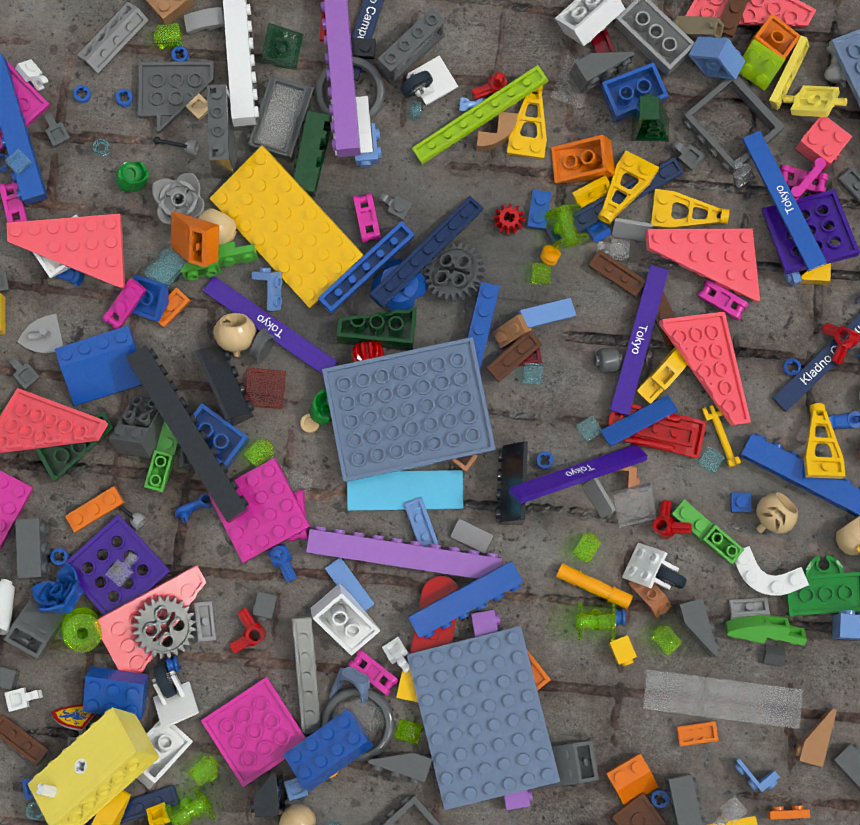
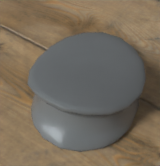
M266 328L261 329L256 335L247 355L253 356L258 364L263 362L271 351L275 339L274 336L269 334Z

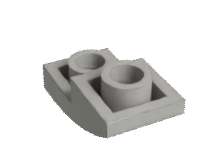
M222 7L203 9L184 15L186 32L188 34L204 29L211 31L225 26Z

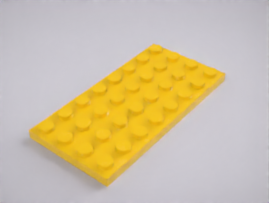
M261 146L209 198L222 213L235 221L237 229L251 244H254L256 250L275 271L282 272V279L309 308H312L318 302V298L364 256L264 146Z

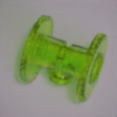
M580 204L562 205L545 213L546 219H556V223L553 224V230L555 234L561 236L560 240L553 243L554 249L573 247L589 239V234H578L576 225H573L575 223L573 214L581 210Z
M578 602L576 611L577 640H582L583 630L609 631L610 641H614L616 635L615 603L610 602L609 612H601L598 609L583 612L582 602Z
M78 607L65 615L62 621L63 640L71 650L88 652L94 649L101 641L102 627L97 620L99 618L93 610L86 607ZM79 628H86L84 631H78Z
M198 786L193 787L196 798L193 800L189 797L183 799L179 803L180 807L178 810L175 811L170 804H166L165 810L173 825H189L194 821L193 817L198 819L205 813L213 821L216 820L217 816L211 803Z

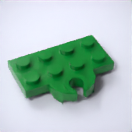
M825 555V560L828 564L827 569L821 570L818 567L820 557L816 556L807 563L804 569L809 586L786 594L788 616L839 613V611L843 610L858 612L860 611V572L844 573L843 566L839 560L829 555Z

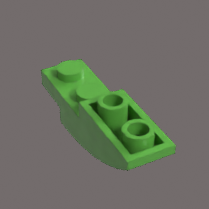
M235 241L219 245L217 262L206 267L187 262L181 268V273L185 280H196L206 276L213 277L222 273V266L230 267L234 264L250 263L253 260H258V253L254 244L237 247Z
M165 421L163 422L156 450H154L144 485L145 488L164 492L179 448V443Z
M682 499L671 512V515L679 522L691 523V534L730 564H733L744 551L739 544L717 525L712 524L685 499Z
M755 615L735 618L725 623L728 636L735 639H746L753 643L765 644L767 637L775 641H786L793 645L805 646L807 641L804 628L790 626L788 618Z

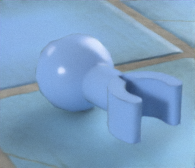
M460 98L459 110L466 111L485 99L479 98L476 101H469L467 98Z

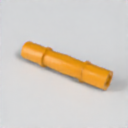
M564 563L561 564L556 575L557 578L572 584L574 587L578 586L594 595L607 599V602H611L626 610L629 607L633 595L616 588V586L611 587L596 578L583 574L581 570L574 569Z

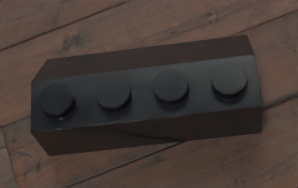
M219 345L195 351L226 421L235 426L254 417L252 413L255 410L250 400L247 401L244 395L247 393L246 388L237 379L239 373L236 367L231 366L229 360L232 357L229 351L223 350Z
M283 770L273 773L253 796L252 801H250L251 813H255V817L280 815L286 809Z

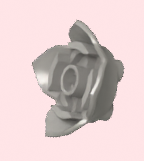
M194 173L181 174L176 180L163 178L153 183L152 194L158 203L157 215L163 223L171 224L172 211L194 218L199 217L204 211V200L200 196V183ZM182 197L183 203L177 204L175 200Z

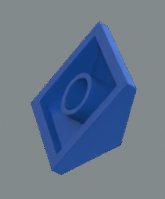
M135 274L134 280L146 288L147 291L132 313L154 321H160L169 304L168 284Z

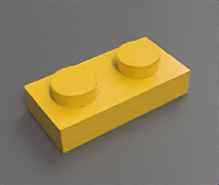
M603 176L572 192L577 208L581 209L606 196L610 187L608 178Z

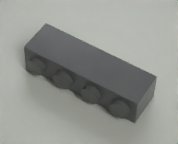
M847 743L830 760L860 791V748L856 744Z

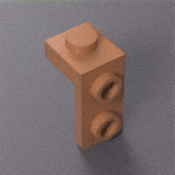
M629 466L615 471L627 473L626 492L634 493L636 488H639L640 477L637 476L636 467Z
M632 581L629 582L631 588L645 601L656 618L664 615L672 607L667 596L655 583L652 588H648Z

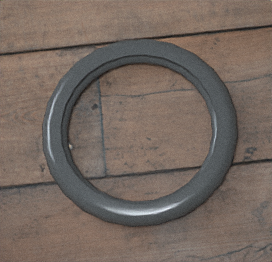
M353 56V66L367 71L375 83L376 97L369 109L371 120L378 114L385 99L384 80L373 64L365 59ZM327 64L318 75L315 83V99L321 113L330 115L329 106L324 97V86L327 80L326 70H330L329 64Z
M356 687L344 689L328 701L322 713L321 727L331 721L335 708L341 702L348 698L360 697ZM371 689L368 690V699L374 702L383 713L385 721L383 736L373 748L352 762H364L377 757L388 747L393 736L394 717L387 701Z

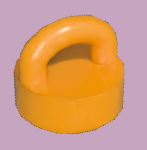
M547 245L543 247L540 258L546 265L554 266L561 253L556 247Z

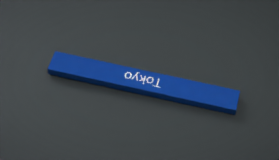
M761 131L744 137L742 141L808 272L826 265L827 262Z

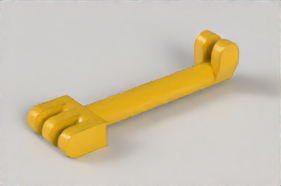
M713 405L709 406L710 414H708L706 407L702 408V413L705 421H713L729 468L740 464L739 457H734L719 417L723 416L717 406L718 411H715Z

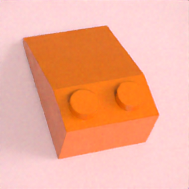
M605 135L551 147L556 184L595 181L603 176L607 178L615 176L612 140Z

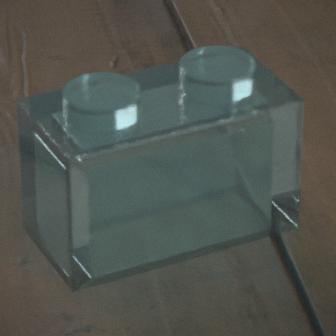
M171 247L167 250L164 249L159 254V259L155 263H151L146 268V273L144 274L146 278L168 284V288L182 274L181 268L187 263Z

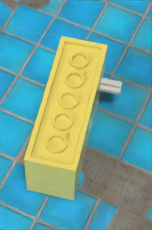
M112 707L98 721L92 723L87 731L79 735L69 747L63 749L57 758L48 763L47 767L40 773H37L28 783V786L48 825H84L160 757L136 714Z

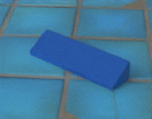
M667 395L600 432L609 448L671 416L678 409Z

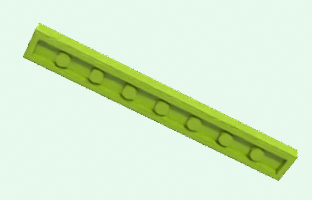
M539 65L535 66L412 147L414 153L423 165L549 82Z

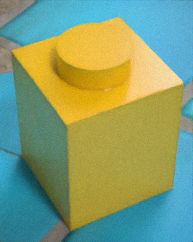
M628 635L608 643L617 665L622 663L624 667L634 663L633 658L637 656Z

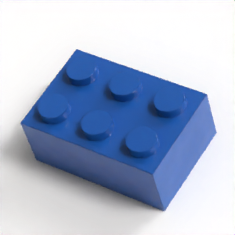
M654 62L601 83L600 87L614 123L633 116L639 97L644 94H653L654 97H660L662 104L666 103L669 96Z
M201 403L194 412V416L199 422L196 426L199 431L203 429L209 438L206 442L209 447L213 445L217 451L218 456L216 458L218 462H223L227 469H229L250 439Z
M91 666L85 676L83 712L104 715L107 710L113 707L136 714L138 720H141L146 710L149 674Z

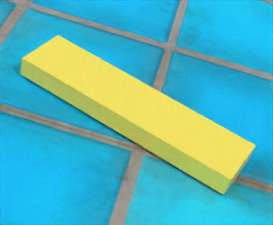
M800 36L769 99L772 109L778 110L780 108L784 95L787 94L810 47L807 37Z

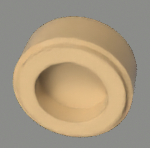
M306 414L301 418L300 425L306 433H314L319 429L320 424L314 422L310 414Z

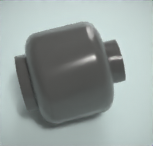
M601 348L598 350L597 355H594V366H597L601 373L617 372L623 365L622 353L616 348Z

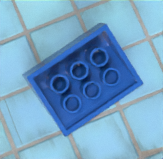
M129 326L55 349L74 406L142 385L126 359L127 356L138 350L132 329Z

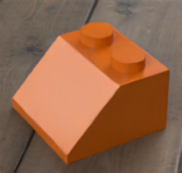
M772 13L745 49H748L751 42L755 39L785 59L801 35Z
M640 753L635 754L605 772L623 806H626L640 794L644 793L647 795L659 788L651 770Z

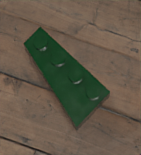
M644 94L639 97L632 118V141L669 142V118L660 97H654L653 94Z
M308 110L306 121L303 125V136L298 146L299 155L294 163V168H296L295 175H292V177L310 196L315 197L330 137L331 118L328 114Z
M417 307L407 310H393V312L386 313L377 312L365 316L341 317L338 319L337 343L356 345L370 341L377 342L384 348L413 350Z
M102 411L94 416L108 423L99 441L35 449L53 482H57L115 429L106 411Z

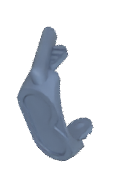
M353 667L340 668L329 698L331 699L337 690L342 688L344 680H348L356 686L360 693V702L365 704L369 695V677Z

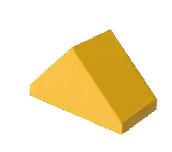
M831 263L810 272H805L801 276L802 281L800 284L827 285L830 282Z

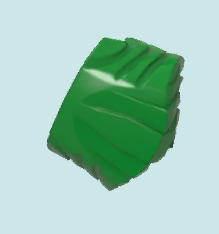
M141 161L125 162L116 172V183L126 192H138L147 184L149 171H147V168Z
M326 389L321 390L316 395L309 410L312 420L320 425H325L332 421Z

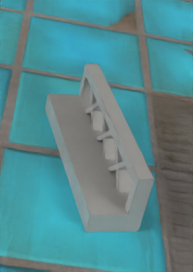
M127 2L77 56L85 61L95 72L99 73L148 21L147 17L138 7Z

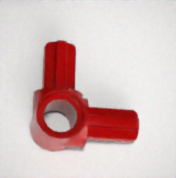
M496 72V74L487 79V84L472 89L474 99L477 100L490 94L493 95L505 87L507 79L504 73Z
M826 323L822 327V332L834 337L836 343H838L832 361L842 364L848 349H852L853 346L858 344L860 339L859 333L845 326L838 327Z
M668 500L661 501L659 516L656 517L652 524L658 536L662 539H669L674 534H690L692 532V524L689 522H675L671 518L672 502ZM667 525L664 530L660 531L663 526Z
M247 608L237 613L246 629L243 632V636L230 643V648L234 653H238L249 645L253 647L262 642L266 637L265 628L259 622H255ZM253 630L259 631V633H260V638H259V639H254V638H253V636H252V631H253Z

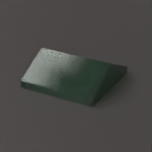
M269 23L261 59L275 67L296 70L304 34Z

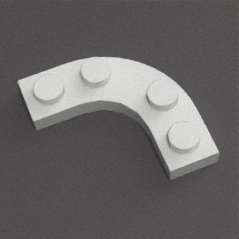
M750 546L743 548L744 551L735 561L744 581L760 593L780 596L809 586L802 567L777 576L768 575L763 572L758 566Z

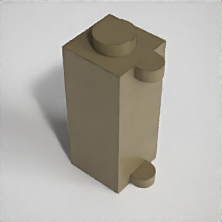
M676 16V20H673L692 41H696L698 36L722 37L724 24L718 17Z

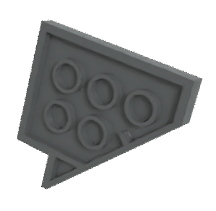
M214 61L139 62L138 117L157 118V133H161L186 109V105L196 95H201L207 89V85H211L214 82Z

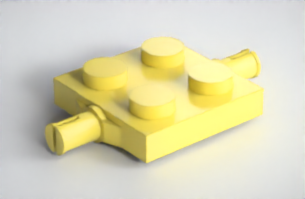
M803 85L800 92L795 96L784 95L783 102L794 103L790 109L792 115L828 117L835 105L846 106L847 98H838L840 94L839 87Z

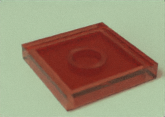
M248 367L246 400H250L254 407L283 409L287 372Z

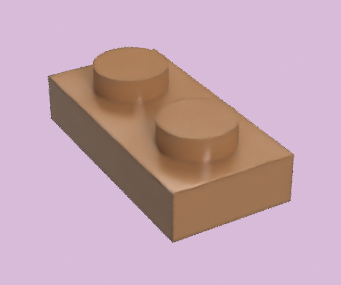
M520 314L492 333L500 349H502L530 330L522 314Z

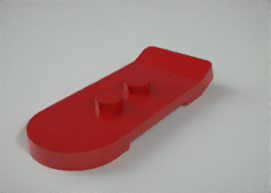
M632 404L629 415L644 407ZM612 412L609 417L608 426L627 416ZM672 414L622 442L689 458H698L701 452L706 422L688 416Z
M437 576L430 579L423 587L419 610L459 589L458 585L452 579L445 576ZM456 619L451 621L452 625L443 630L441 627L435 629V634L426 639L424 636L419 638L414 630L410 654L451 644Z

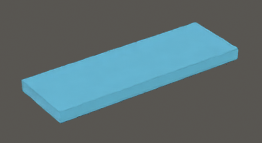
M463 470L397 471L347 482L348 511L406 510L404 503L420 497L423 499L426 510L463 509Z

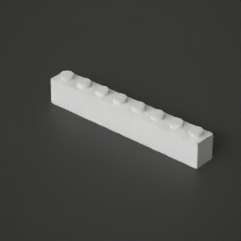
M223 0L233 126L256 125L259 109L258 106H255L254 101L258 100L257 89L253 88V83H256V72H252V66H255L254 54L251 55L254 43L253 37L250 38L249 32H253L252 21H248V15H251V6L247 4V0Z

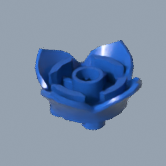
M395 259L385 266L384 271L374 279L371 292L404 260ZM419 273L387 304L392 312L393 310L413 308L415 299L422 297L426 293L428 285L425 282L426 278L424 275Z
M68 563L58 571L55 582L47 580L32 586L33 597L40 604L37 610L52 614H61L63 612L68 614L72 612L75 608V603L84 592L80 587L76 570Z

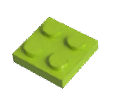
M754 39L743 55L745 63L739 74L763 90H766L785 62V59Z

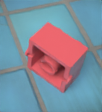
M819 117L810 130H807L802 136L803 138L795 149L813 163L817 158H823L826 161V166L823 169L825 172L830 164L838 159L839 153L853 136L828 117Z

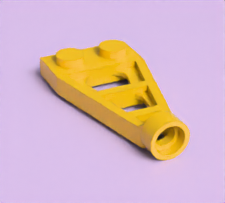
M543 86L534 91L537 94L530 93L525 97L518 113L516 126L509 136L508 155L544 160L547 137L542 100ZM529 104L537 105V118L525 116ZM529 122L536 125L537 136L535 138L521 136L520 131L524 123Z
M626 150L616 165L615 176L612 178L603 209L600 211L598 218L606 224H611L613 219L650 185L659 171V167ZM625 173L639 180L632 189H627L620 184ZM615 191L627 195L621 204L612 201Z
M655 189L651 224H653L654 228L677 229L719 223L728 224L729 209L718 208L675 191ZM674 203L685 205L688 208V216L682 219L672 218V205ZM693 208L705 209L707 217L705 219H693Z
M825 404L810 405L811 417L804 455L805 477L843 479L846 476L844 458L825 409ZM815 427H825L827 438L816 437ZM827 444L832 456L816 457V445Z

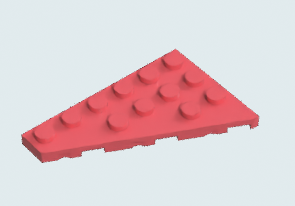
M694 0L685 16L718 17L721 19L728 0ZM748 0L738 25L762 26L773 13L789 27L807 28L816 9L799 0Z
M121 214L7 223V242L125 289Z
M647 229L645 231L648 251L659 254L662 258L670 259L678 263L679 266L691 272H696L699 276L706 277L727 290L734 291L735 294L751 299L752 302L760 301L753 229Z
M725 312L660 320L659 325L731 426L750 423L751 420Z
M17 388L0 415V453L99 441L108 423L100 418Z
M197 565L92 621L118 670L142 673L148 662L153 658L151 651L146 654L144 652L145 647L141 649L138 647L141 641L135 642L134 640L138 635L132 633L133 630L137 629V627L132 626V623L138 621L134 618V615H140L137 608L144 609L143 602L149 605L151 597L154 601H157L158 595L161 596L162 600H164L166 595L169 596L170 600L176 596V603L183 600L184 604L182 607L189 606L196 598L197 593L206 584ZM160 609L157 612V617H164L167 610ZM175 612L171 613L170 618L175 615ZM179 620L174 621L173 627L176 626ZM161 624V625H160V627H161L162 629H167V628H168V626H167L166 624H165V625H164V624ZM148 625L145 632L147 634L153 633L155 626ZM164 636L161 640V643H163L165 638L168 636Z

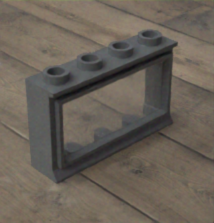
M433 8L378 58L379 72L391 86L445 37L443 33V23L445 20Z
M271 74L270 79L265 82V94L258 103V108H260L259 117L256 118V125H254L253 131L248 133L247 142L251 150L257 151L261 146H264L274 157L293 162V152L295 146H298L299 134L301 129H303L306 112L310 110V100L315 95L314 87L279 78Z

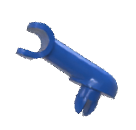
M70 268L55 277L70 281L71 284L79 286L84 280V273Z
M859 412L828 415L833 430H836V428L856 429L860 427Z
M202 494L199 499L179 506L175 510V516L181 517L182 523H185V521L187 523L189 520L188 516L192 512L203 507L205 509L212 507L210 503H205L207 500H210V496Z

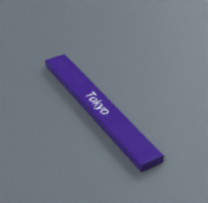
M650 265L610 408L612 412L629 416L668 276V269Z
M215 276L204 288L203 292L231 312L244 314L249 317L258 331L266 328L268 333L274 336V342L323 375L322 369L334 367L338 363Z
M633 445L512 486L509 493L522 504L647 461L648 455L637 445Z

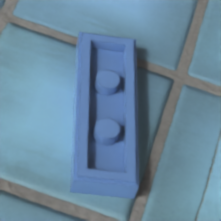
M571 298L518 311L519 315L522 314L528 328L577 316Z
M422 497L404 503L417 542H422V546L429 547L430 544L439 545Z
M338 558L325 568L336 585L340 583L354 597L364 611L375 605L342 558Z

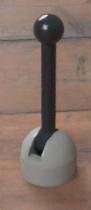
M159 137L153 139L155 144L163 143L183 147L185 152L190 155H196L199 148L197 140H187L183 144L162 140Z
M122 505L119 506L123 512L130 516V524L135 529H140L146 522L147 518L143 514H132Z

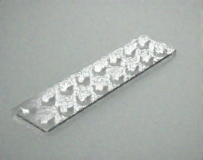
M646 670L642 709L799 729L803 690Z

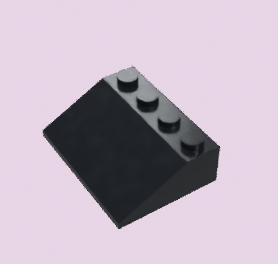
M528 441L503 445L502 450L498 451V462H502L501 469H498L497 481H501V489H497V500H500V508H496V519H499V524L523 525L525 521L526 502L520 504L509 493L510 487L524 483L527 480Z

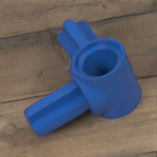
M285 543L267 552L274 567L280 568L286 582H291L297 578L290 564L292 556Z

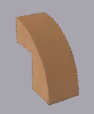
M500 113L497 133L478 131L476 151H488L504 144L516 126L518 113Z

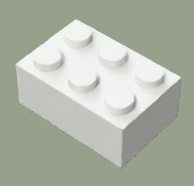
M574 0L555 19L565 35L585 46L600 31L604 30L610 22L617 18L625 10V7L621 0Z

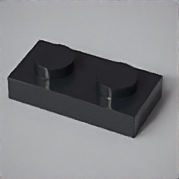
M351 38L352 56L362 59L375 58V39Z

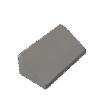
M615 218L612 236L646 242L645 231L652 229L653 224Z
M598 478L591 479L583 485L584 490L601 518L615 511L616 508Z
M458 519L450 537L485 554L493 535Z
M767 598L728 600L730 620L755 615L770 616Z
M212 601L190 604L189 612L194 613L190 619L196 620V623L191 624V626L196 628V631H192L194 636L192 639L193 643L216 640Z

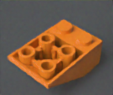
M172 211L171 248L189 263L202 267L218 261L219 225Z

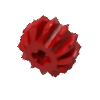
M512 203L508 204V208L502 204L501 210H495L497 215L493 216V220L497 222L494 223V227H500L499 233L506 230V235L509 236L510 231L515 235L517 234V229L522 230L523 226L520 223H525V218L522 217L524 215L523 211L517 212L519 210L518 205L513 209ZM506 217L512 218V222L506 220Z
M362 342L352 348L353 362L384 356L382 345L377 342Z

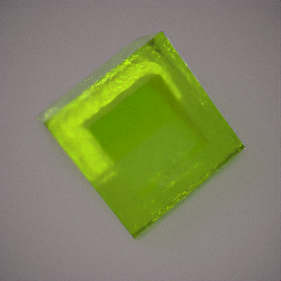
M533 262L531 284L550 285L551 265Z
M400 719L395 738L417 744L423 725Z

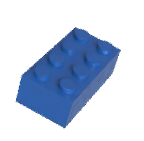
M347 709L283 755L301 786L311 791L374 747V744L357 716Z

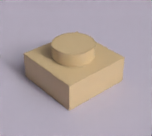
M200 94L196 95L186 105V108L199 121L208 113L207 101Z

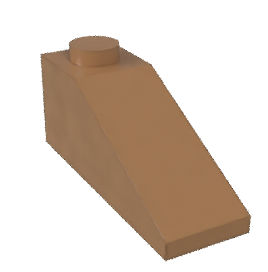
M829 708L805 735L800 744H797L795 749L797 761L823 767L837 709Z

